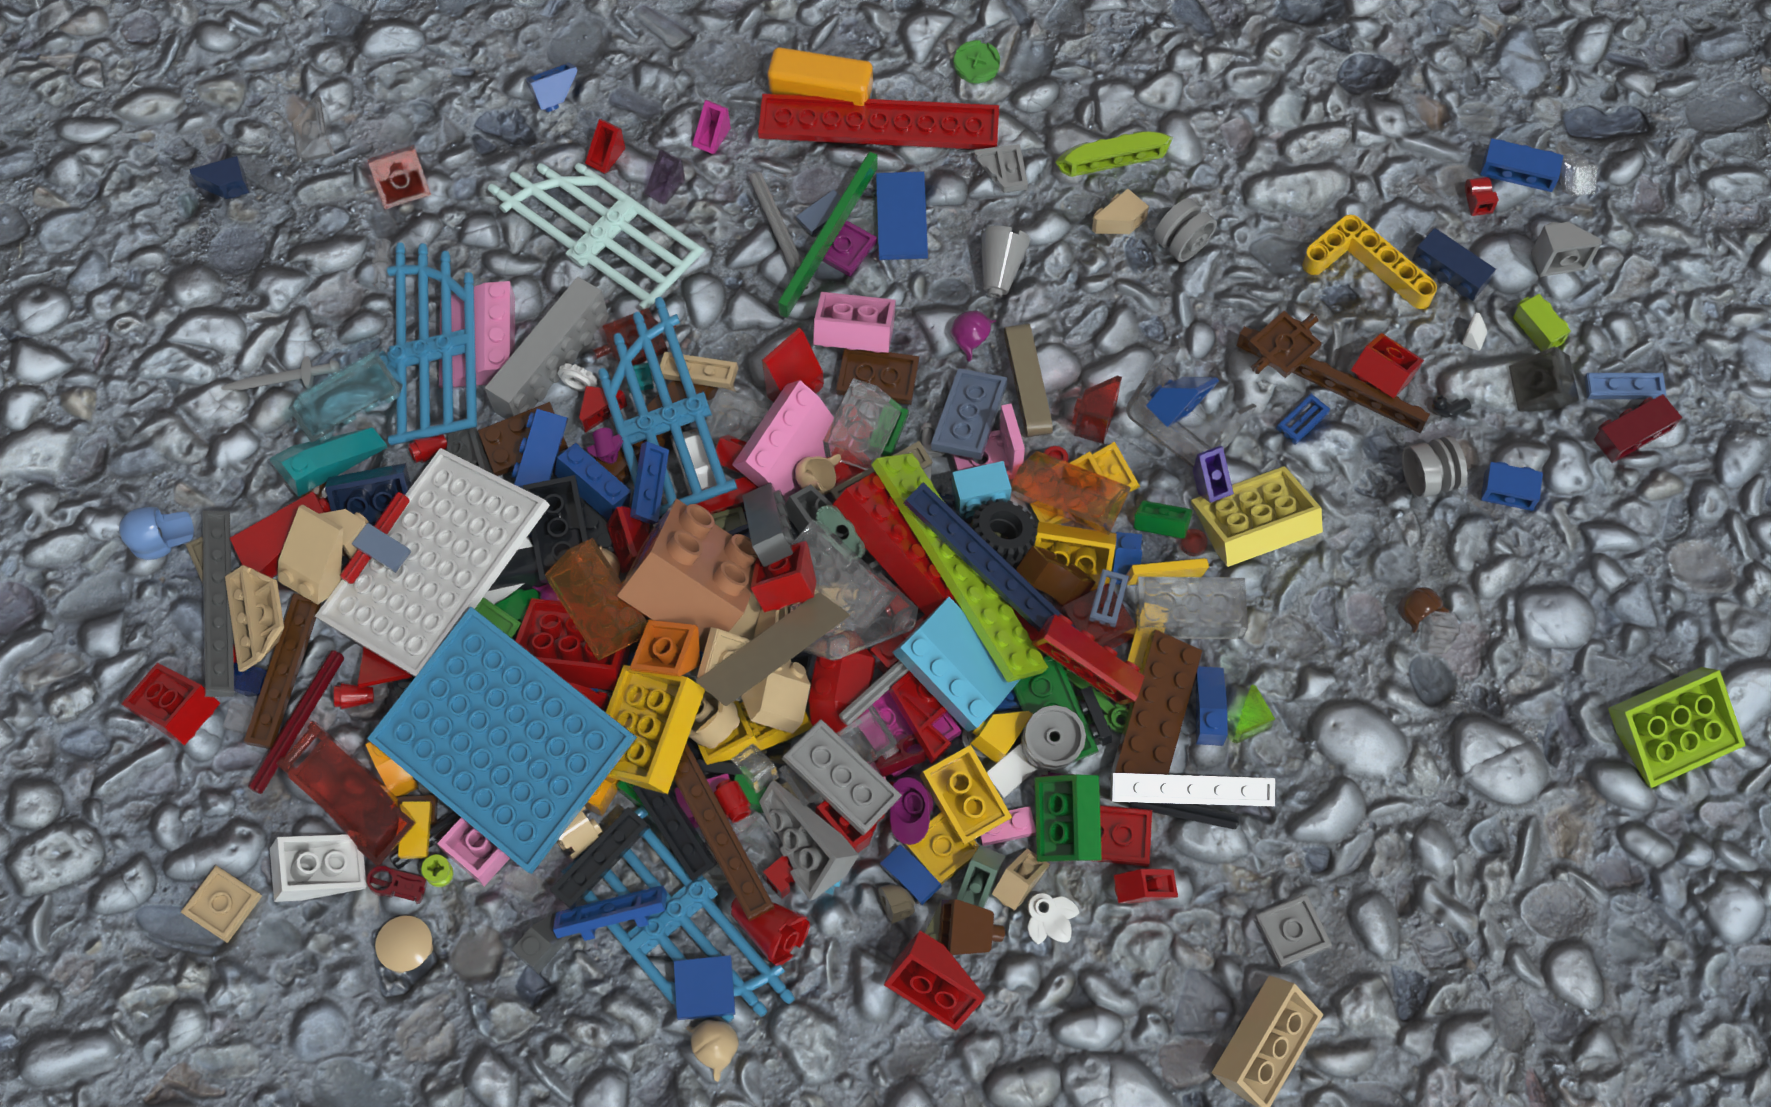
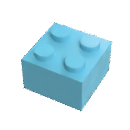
M1004 461L952 472L951 495L954 496L956 513L963 521L971 522L979 506L985 505L987 501L992 500L996 502L997 499H1003V502L1010 501L1012 488Z

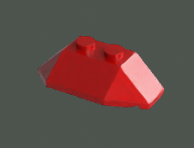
M830 634L818 648L810 690L809 706L812 725L814 726L819 720H822L839 737L856 721L854 720L850 725H846L840 719L839 714L871 686L876 659L856 635Z

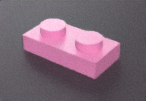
M1031 807L1009 810L1012 816L1011 819L980 836L982 846L1036 836V827Z

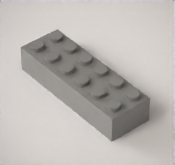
M577 276L486 385L485 391L496 414L505 419L533 409L538 402H541L546 397L548 389L553 383H557L560 380L558 376L560 366L565 365V363L573 364L581 349L589 345L594 333L606 324L608 312L602 290Z

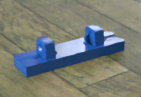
M664 885L578 906L573 910L566 909L556 912L553 931L556 938L581 933L584 941L595 939L597 928L634 919L638 927L649 925L650 915L665 911L667 892Z

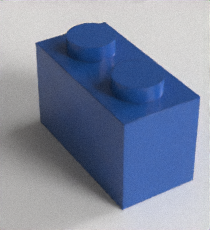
M1490 462L1484 473L1481 501L1533 511L1540 500L1543 472L1535 471L1530 467L1519 468L1509 466L1504 462Z

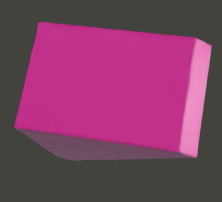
M705 100L692 146L711 154L716 153L731 129L728 108Z

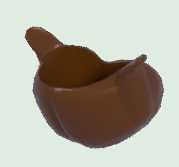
M1427 587L1416 588L1408 592L1401 599L1397 608L1400 617L1411 625L1413 633L1417 631L1419 622L1429 614L1435 612L1441 614L1449 613V610L1443 606L1440 596L1434 590Z

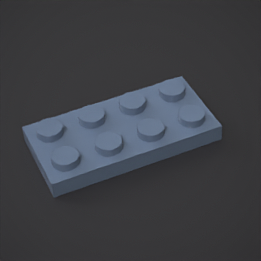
M958 368L931 442V450L981 460L1007 386V377Z

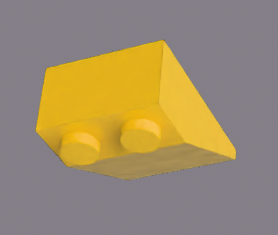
M971 745L920 774V778L932 794L934 802L963 845L1012 818Z

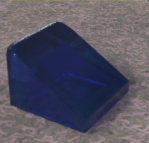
M234 663V691L247 697L260 695L266 677V670L252 666L241 672L238 671V664Z

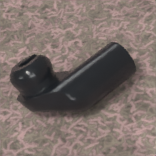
M1438 395L1433 399L1432 408L1438 414L1453 418L1471 409V403L1467 398H1463L1452 404L1447 402V398L1443 395Z

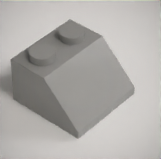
M1552 222L1544 225L1531 251L1539 277L1587 270L1602 241L1595 235L1570 222Z

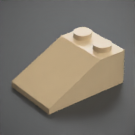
M304 505L299 506L278 560V581L316 604H320L329 598L341 581L343 527Z

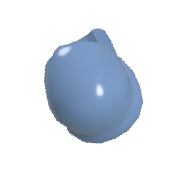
M143 507L131 510L124 515L119 524V533L123 543L130 548V551L136 557L143 560H154L171 552L172 547L191 541L194 536V528L188 512L162 514L157 507Z

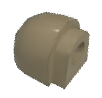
M894 884L879 887V898L891 924L908 918L915 912V901L907 889Z

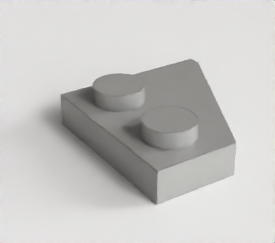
M1020 144L974 150L975 160L1004 193L1028 190V181Z

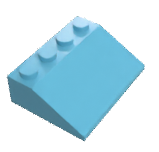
M950 597L939 605L892 652L967 732L978 728L1020 681V679L1012 682L1006 681L966 615Z

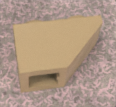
M1127 189L1121 195H1115L1110 204L1104 209L1100 208L1093 216L1092 231L1095 234H1131L1147 220L1149 206Z

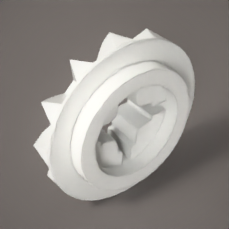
M565 363L558 370L560 379L567 386L575 390L585 391L586 386H597V378L591 371L585 370L584 367L581 368L576 364Z

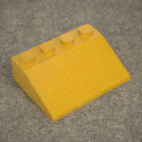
M623 665L606 713L637 738L608 774V777L668 794L705 689L688 677L632 671L630 666Z

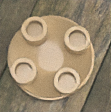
M399 916L388 921L381 928L376 938L375 950L377 957L386 968L397 973H404L417 968L433 951L432 935L428 926L422 920L413 916Z

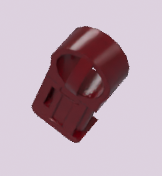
M914 734L897 741V745L878 753L872 751L871 756L878 773L882 777L914 764L922 763L928 758L924 749L915 754L906 752L910 746L919 744Z
M387 866L374 867L367 875L368 887L377 896L392 898L394 894L395 897L411 901L415 900L416 904L422 902L427 887V881L424 877L390 869ZM379 872H388L392 875V882L374 878V875ZM371 883L388 888L384 890H377L371 885Z

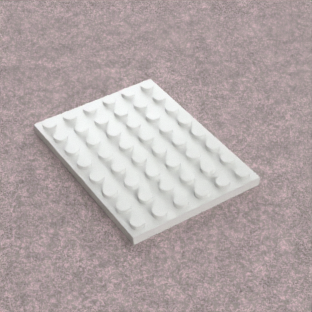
M442 448L438 450L406 493L410 502L387 534L411 550L410 555L395 573L371 558L353 584H349L343 579L340 581L315 615L323 623L414 677L421 671L470 607L476 608L550 506L546 500Z

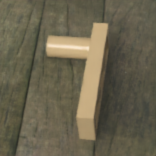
M664 352L660 363L664 379L681 382L672 353ZM683 354L693 384L719 387L721 396L724 399H732L736 395L734 381L738 372L736 362Z

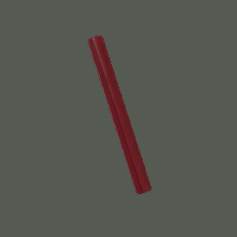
M332 650L326 657L248 784L249 789L253 792L262 794L344 661V656L340 652Z

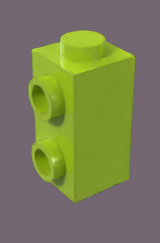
M1540 294L1532 298L1526 297L1517 304V310L1513 316L1514 320L1543 354L1550 352L1565 342L1571 332L1568 324L1556 314L1552 305Z

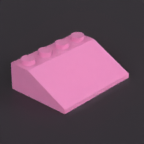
M510 281L488 282L474 286L476 386L487 385L515 352V295ZM452 294V332L465 329L464 302L456 294ZM440 299V335H441V334H442V323H441V299ZM465 354L452 356L453 387L466 386ZM439 359V388H443L442 359Z
M799 380L787 384L783 388L732 465L758 487L771 482L775 491L780 489L785 502H787L789 496L801 490L795 474L797 464L803 458L809 456L827 458L844 431L820 397Z

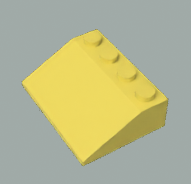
M1285 466L1233 484V495L1212 503L1201 496L1191 500V504L1215 552L1227 567L1323 532L1321 507Z

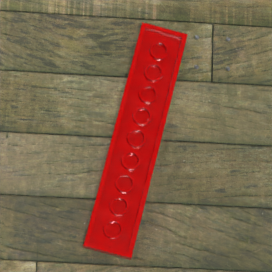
M762 94L758 137L759 139L958 149L997 147L999 105L868 99L864 102V106H858L850 101L819 96Z

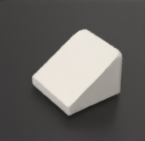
M1474 313L1462 341L1464 346L1475 350H1481L1487 334V328L1480 313Z

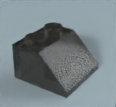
M1555 346L1509 366L1518 411L1557 410L1579 401L1570 356Z

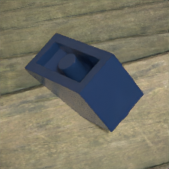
M237 156L189 169L198 187L224 199L236 198L250 193L244 169Z

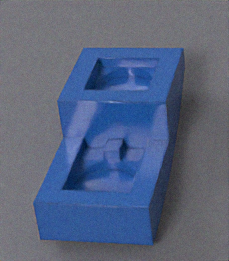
M901 845L896 847L880 863L882 868L898 881L903 888L907 889L912 897L921 905L942 887L941 883Z

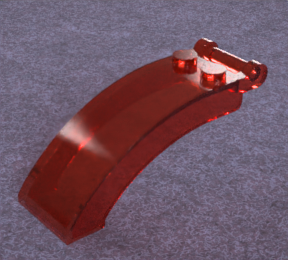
M312 721L307 727L309 730L285 757H280L276 764L342 827L356 844L357 849L378 867L412 829L416 821L396 796L365 765L327 733L321 725ZM318 737L321 740L320 743L298 768L294 767L293 763Z

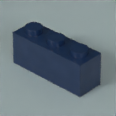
M1436 228L1418 245L1412 259L1419 267L1428 270L1441 282L1447 283L1456 289L1460 295L1472 301L1490 283L1496 271V268Z

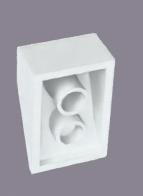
M361 834L277 837L270 847L274 902L302 901L366 889L367 887Z

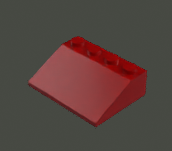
M531 598L515 641L567 682L588 688L614 691L623 665H627L636 609Z

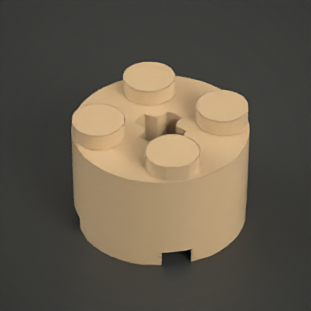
M705 690L689 738L709 749L715 748L724 741L740 723L734 702L724 706Z
M585 806L557 841V844L563 851L569 849L572 852L568 856L571 860L589 849L602 832L597 822L593 818L588 820L583 813L586 809Z

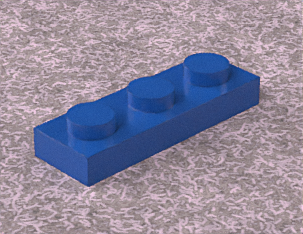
M650 442L641 444L630 517L651 525L658 523L669 454L668 449Z

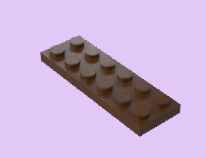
M1158 630L1151 632L1139 672L1145 677L1136 701L1130 704L1111 773L1169 774L1203 650Z

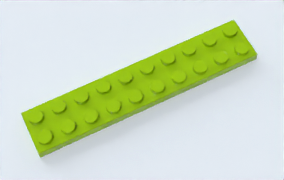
M913 453L876 458L871 464L1006 681L1012 682L1042 674L1048 666L1042 654L1032 645L1028 632L1019 622L1014 610L904 504V501L923 482L941 499L917 458H915Z

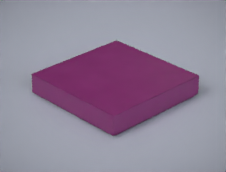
M846 220L822 262L851 277L877 243V237Z

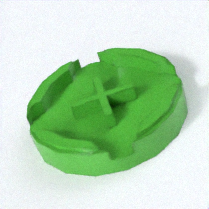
M973 40L959 46L954 56L953 66L956 74L961 79L969 83H983L991 80L998 73L1000 55L992 44Z

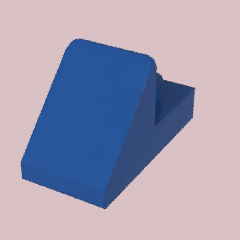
M1116 532L1112 572L1126 575L1132 565L1141 564L1142 534ZM1117 580L1116 584L1121 585L1122 581Z

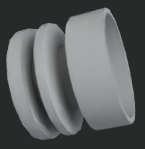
M1448 435L1439 439H1433L1429 444L1421 442L1404 448L1402 452L1403 473L1410 491L1418 499L1439 494L1440 490L1448 492L1465 486L1467 482L1466 460L1459 443L1454 437Z

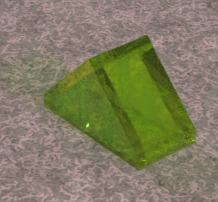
M1251 684L1246 695L1232 742L1238 744L1270 729L1275 721L1272 712L1255 685Z

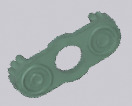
M826 505L818 509L816 513L817 523L825 525L830 532L832 540L839 544L845 552L844 559L853 562L861 558L865 552V545L855 532L854 525L843 516L836 506ZM838 525H845L848 528L849 536L847 539H841L837 536L836 528Z

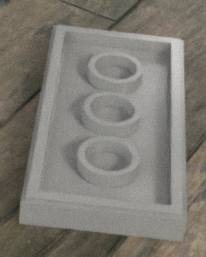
M819 720L782 758L785 763L863 836L902 796L822 720Z

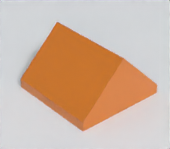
M648 620L630 669L632 671L680 677L700 666L699 631L697 625Z

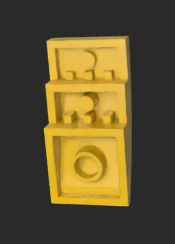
M1113 442L1094 454L1089 451L1068 464L1064 461L1020 487L1039 522L1061 525L1117 500L1139 488L1140 485L1118 446Z
M733 701L737 708V716L740 718L739 726L715 748L709 749L705 746L697 745L705 763L709 765L767 749L810 730L813 725L805 711L803 723L793 734L750 721L743 702Z

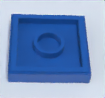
M731 955L674 961L678 1020L736 1015Z

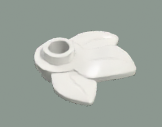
M1045 893L1032 896L1028 902V912L1031 917L1027 925L1031 939L1036 944H1040L1048 935L1058 942H1069L1072 931L1069 919L1079 914L1078 907L1071 900L1062 896L1052 898ZM1041 902L1045 903L1047 906V909L1044 913H1042L1038 908Z

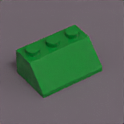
M1074 774L1035 777L1037 862L1102 860L1099 775Z

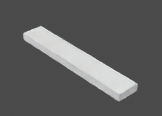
M1111 773L1110 801L1275 806V778Z

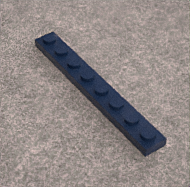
M924 482L904 501V504L1038 632L1050 616L1061 614Z

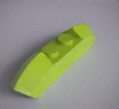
M1137 131L1130 135L1123 134L1111 139H1099L1092 143L1085 142L1064 152L1055 163L1063 174L1075 177L1150 161L1165 156L1173 137L1160 132Z

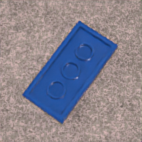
M924 172L876 173L879 260L928 259Z

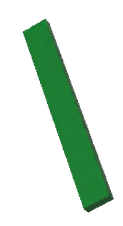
M869 152L780 297L778 301L779 315L788 318L878 169L877 154Z

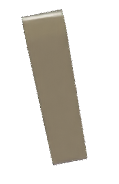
M1028 323L1004 327L1005 343L1026 437L1052 434V419L1031 326Z

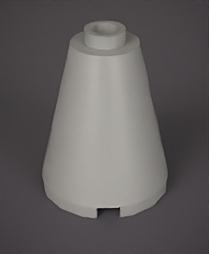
M998 225L988 226L985 231L982 230L983 289L988 292L987 295L990 297L1001 298L1002 295L1008 294L1030 244L1029 235L1019 230V234L1011 232V227Z

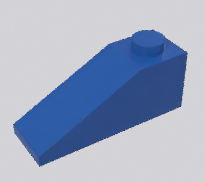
M1198 666L1196 672V744L1223 746L1228 736L1224 668Z

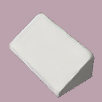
M1020 743L987 771V774L999 795L1004 799L1039 768L1029 762L1023 753L1022 744Z

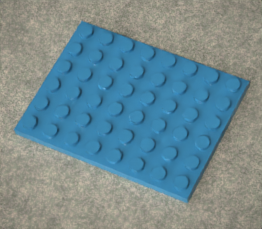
M470 607L367 739L526 872L532 874L637 737L476 609Z

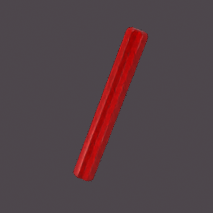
M400 492L396 493L374 527L388 534L410 502L409 498ZM357 549L340 574V577L345 582L353 584L371 557Z

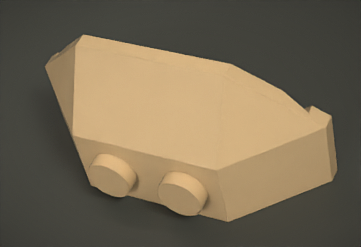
M242 565L225 576L238 671L244 672L260 662L279 642L284 629L277 580Z

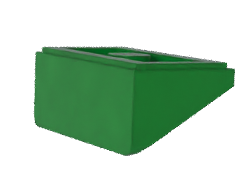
M1143 500L1135 512L1134 528L1139 531L1183 539L1187 534L1193 510Z

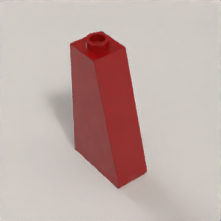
M311 492L230 537L242 565L274 578L278 574V560L299 506L304 505L318 514L330 512L331 508L325 497L320 499L314 492Z

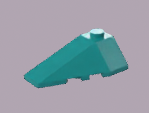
M371 427L293 445L269 459L295 494L300 497L327 482L329 477L337 476L386 449L387 444L376 430Z

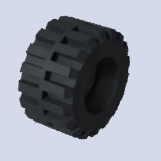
M997 499L996 502L992 500L987 501L985 505H980L978 510H976L969 526L1006 562L1016 569L1035 543L1037 535L1035 520L1030 519L1031 514L1028 511L1024 512L1021 505H1014L1013 501L1003 502V499ZM993 531L1004 534L1008 539L997 536Z

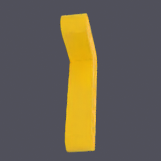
M1356 215L1344 216L1307 248L1302 266L1304 271L1310 275L1322 273L1346 251H1349L1417 309L1429 307L1436 293L1437 285L1433 279Z

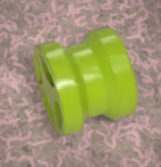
M435 854L429 856L421 867L424 878L434 887H444L453 879V867L442 855Z

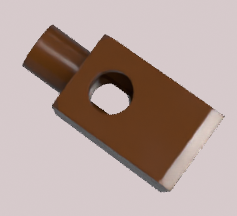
M957 899L941 901L938 942L943 944L952 955L990 952L992 941H1003L1005 928L1003 925L993 924L994 913L991 910Z

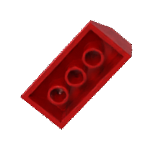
M1054 614L1047 619L1032 645L1119 705L1136 701L1145 677L1139 673L1140 669L1138 666L1130 661L1124 662L1116 657L1117 652L1106 645L1100 646L1094 641L1095 637L1085 630L1079 631L1071 626L1073 622L1064 615L1059 614L1057 616Z

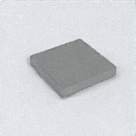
M1307 894L1255 915V919L1279 969L1332 946Z

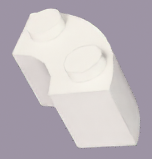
M698 429L683 432L701 489L716 486L717 484ZM670 436L679 467H681L685 485L688 493L691 494L692 492L673 436Z

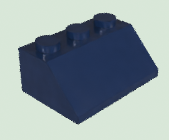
M406 463L329 477L325 489L331 511L346 509L353 514L356 512L360 513L368 520L369 524L374 526L395 494L400 492L406 495L412 486Z

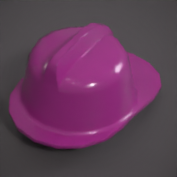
M905 777L893 784V787L902 796L890 808V823L896 839L903 844L912 845L919 843L928 832L930 813L933 809L932 794L921 782L915 778Z

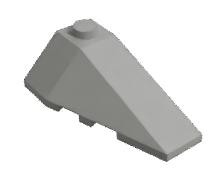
M771 781L759 803L771 830L777 832L783 846L780 850L783 857L788 856L793 867V870L790 872L794 881L810 900H814L848 874L859 854L842 834L779 783Z

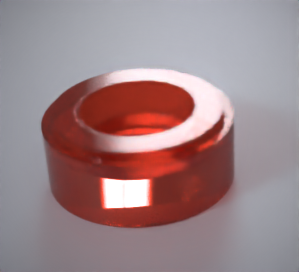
M1189 529L1185 538H1181L1180 546L1187 555L1199 556L1206 550L1208 539L1201 530Z

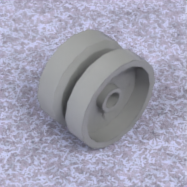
M1186 198L1172 207L1162 218L1155 229L1154 239L1163 248L1170 247V254L1179 262H1184L1196 255L1205 246L1216 229L1217 221L1209 213H1201V206L1193 199Z
M1056 705L1043 707L1032 715L1023 729L1021 738L1023 753L1029 762L1039 769L1047 771L1061 770L1073 763L1079 756L1085 745L1086 733L1083 722L1070 709ZM1052 734L1057 736L1056 742L1051 741L1049 736L1051 737Z

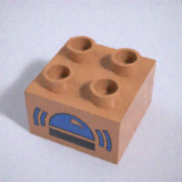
M676 498L644 540L617 597L652 620L697 625L699 649L704 653L711 627L729 632L744 614L752 594L750 587L758 556L752 547L751 539L741 534L732 536L715 524L713 516L705 508L696 504L687 506Z

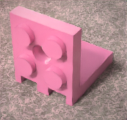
M1012 404L1001 405L1000 428L990 433L983 454L988 461L985 464H977L973 460L974 458L952 454L956 471L1004 461L1009 480L1022 477L1025 448Z

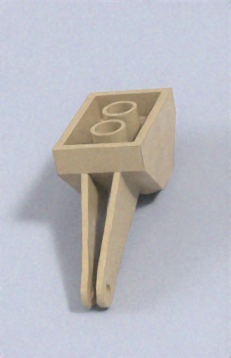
M787 606L780 610H771L765 613L761 608L753 639L788 614ZM789 660L741 695L750 721L793 734L803 723L810 682L805 668L801 664L793 663Z

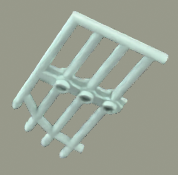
M539 163L537 170L542 175H545L548 180L534 184L526 178H522V175L512 172L510 174L512 181L523 188V190L513 196L501 190L497 185L490 184L488 186L491 194L503 201L499 208L504 213L513 208L569 248L565 254L575 264L585 268L590 263L642 300L638 307L643 312H646L655 303V298L661 297L705 251L702 246L581 163H577L575 169L584 176H561L552 169H549L545 164ZM576 186H598L618 201L608 209ZM561 187L602 217L594 225H591L544 191ZM533 195L586 233L576 242L526 207L521 201ZM639 214L689 249L690 252L683 260H680L633 227L629 222ZM622 230L675 268L665 277L612 239ZM604 247H607L658 283V285L649 294L602 261L597 255Z

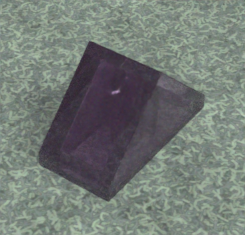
M659 150L644 194L664 205L667 204L685 181L682 160L664 150Z

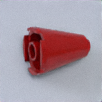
M735 897L731 904L732 917L766 958L776 966L783 965L794 956L790 953L795 946L800 948L808 935L810 922L806 920L807 917L802 913L773 903L774 909L748 921Z

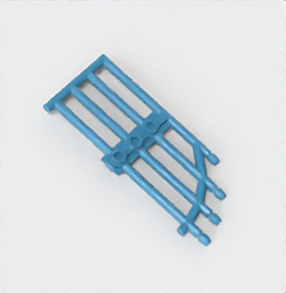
M400 242L397 243L395 248L396 266L387 267L388 275L396 276V345L389 346V352H387L389 369H396L397 434L388 436V442L391 446L410 442L413 439L433 437L477 427L474 277L470 272L465 273L464 288L451 277V257L448 251H442L441 271L428 267V248L424 243L419 244L418 265H406L405 245ZM406 275H418L419 340L406 343ZM428 277L441 282L442 334L429 337ZM451 291L464 302L465 329L452 332ZM465 354L467 419L454 421L452 356ZM442 359L443 424L430 427L429 362ZM419 364L420 429L407 432L406 367Z
M662 297L655 298V306L661 322L647 330L642 314L635 312L633 320L639 337L627 350L621 333L614 334V343L617 346L616 349L620 358L619 364L612 380L609 379V373L605 368L599 369L598 374L600 381H602L601 385L617 434H620L623 439L621 447L634 487L638 462L632 444L647 440V442L659 446L656 435L671 430L692 492L691 495L678 500L688 506L738 488L734 479L726 481L705 420V417L712 415L704 392L696 394L673 327L680 324L678 315L675 314L670 317L665 301ZM663 332H665L687 398L672 403L651 341ZM642 348L644 349L663 406L650 412L647 410L631 362ZM624 376H626L639 415L626 421L623 419L616 398ZM694 421L717 484L705 490L701 489L681 430V426ZM667 467L663 487L667 504L660 506L659 517L666 513L677 498Z
M643 806L634 811L642 819L648 815ZM649 828L642 837L684 884V887L672 897L667 892L665 911L650 915L649 925L643 927L636 926L629 933L619 923L609 925L607 928L669 1002L674 1004L676 1009L675 982L667 981L646 955L660 944L673 961L687 960L668 937L682 926L708 958L722 956L690 919L700 909L704 908L760 973V975L744 982L732 968L734 996H742L760 1017L767 1013V1009L758 1000L753 990L766 983H769L776 993L780 994L784 1002L787 1004L792 1003L795 1000L793 993L786 989V985L778 977L785 972L781 965H774L771 968L712 901L718 893L703 876L692 881L680 862ZM631 849L623 855V858L649 888L661 886L659 881ZM583 854L564 868L561 873L564 875ZM611 869L603 877L618 896L631 893ZM592 891L583 898L587 904L600 901ZM734 1015L720 1016L727 1023L734 1019Z

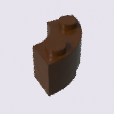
M1032 546L1016 571L1034 588L1052 596L1057 604L1063 607H1079L1096 582L1073 563L1067 566L1056 560V553L1041 547Z

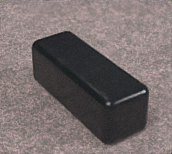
M570 528L568 535L561 540H554L550 538L548 533L545 534L543 562L547 568L559 572L587 566L579 528ZM561 530V531H557V532H552V533H554V534H561V533H563L565 530ZM529 537V539H530V541H531V543H532V545H533L532 537ZM560 541L570 543L573 548L572 557L565 563L555 561L551 553L553 545ZM534 545L533 547L518 549L488 591L523 584L518 589L526 591L534 589V586L540 587L545 585L546 583L540 582ZM560 546L555 551V555L558 558H565L570 554V548L567 546Z

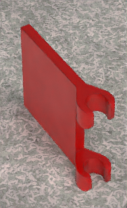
M363 646L358 679L359 688L412 677L411 674Z

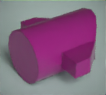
M610 428L595 430L592 433L594 445L587 447L588 453L608 464L616 462L618 451L623 443L622 436L620 434L614 436Z

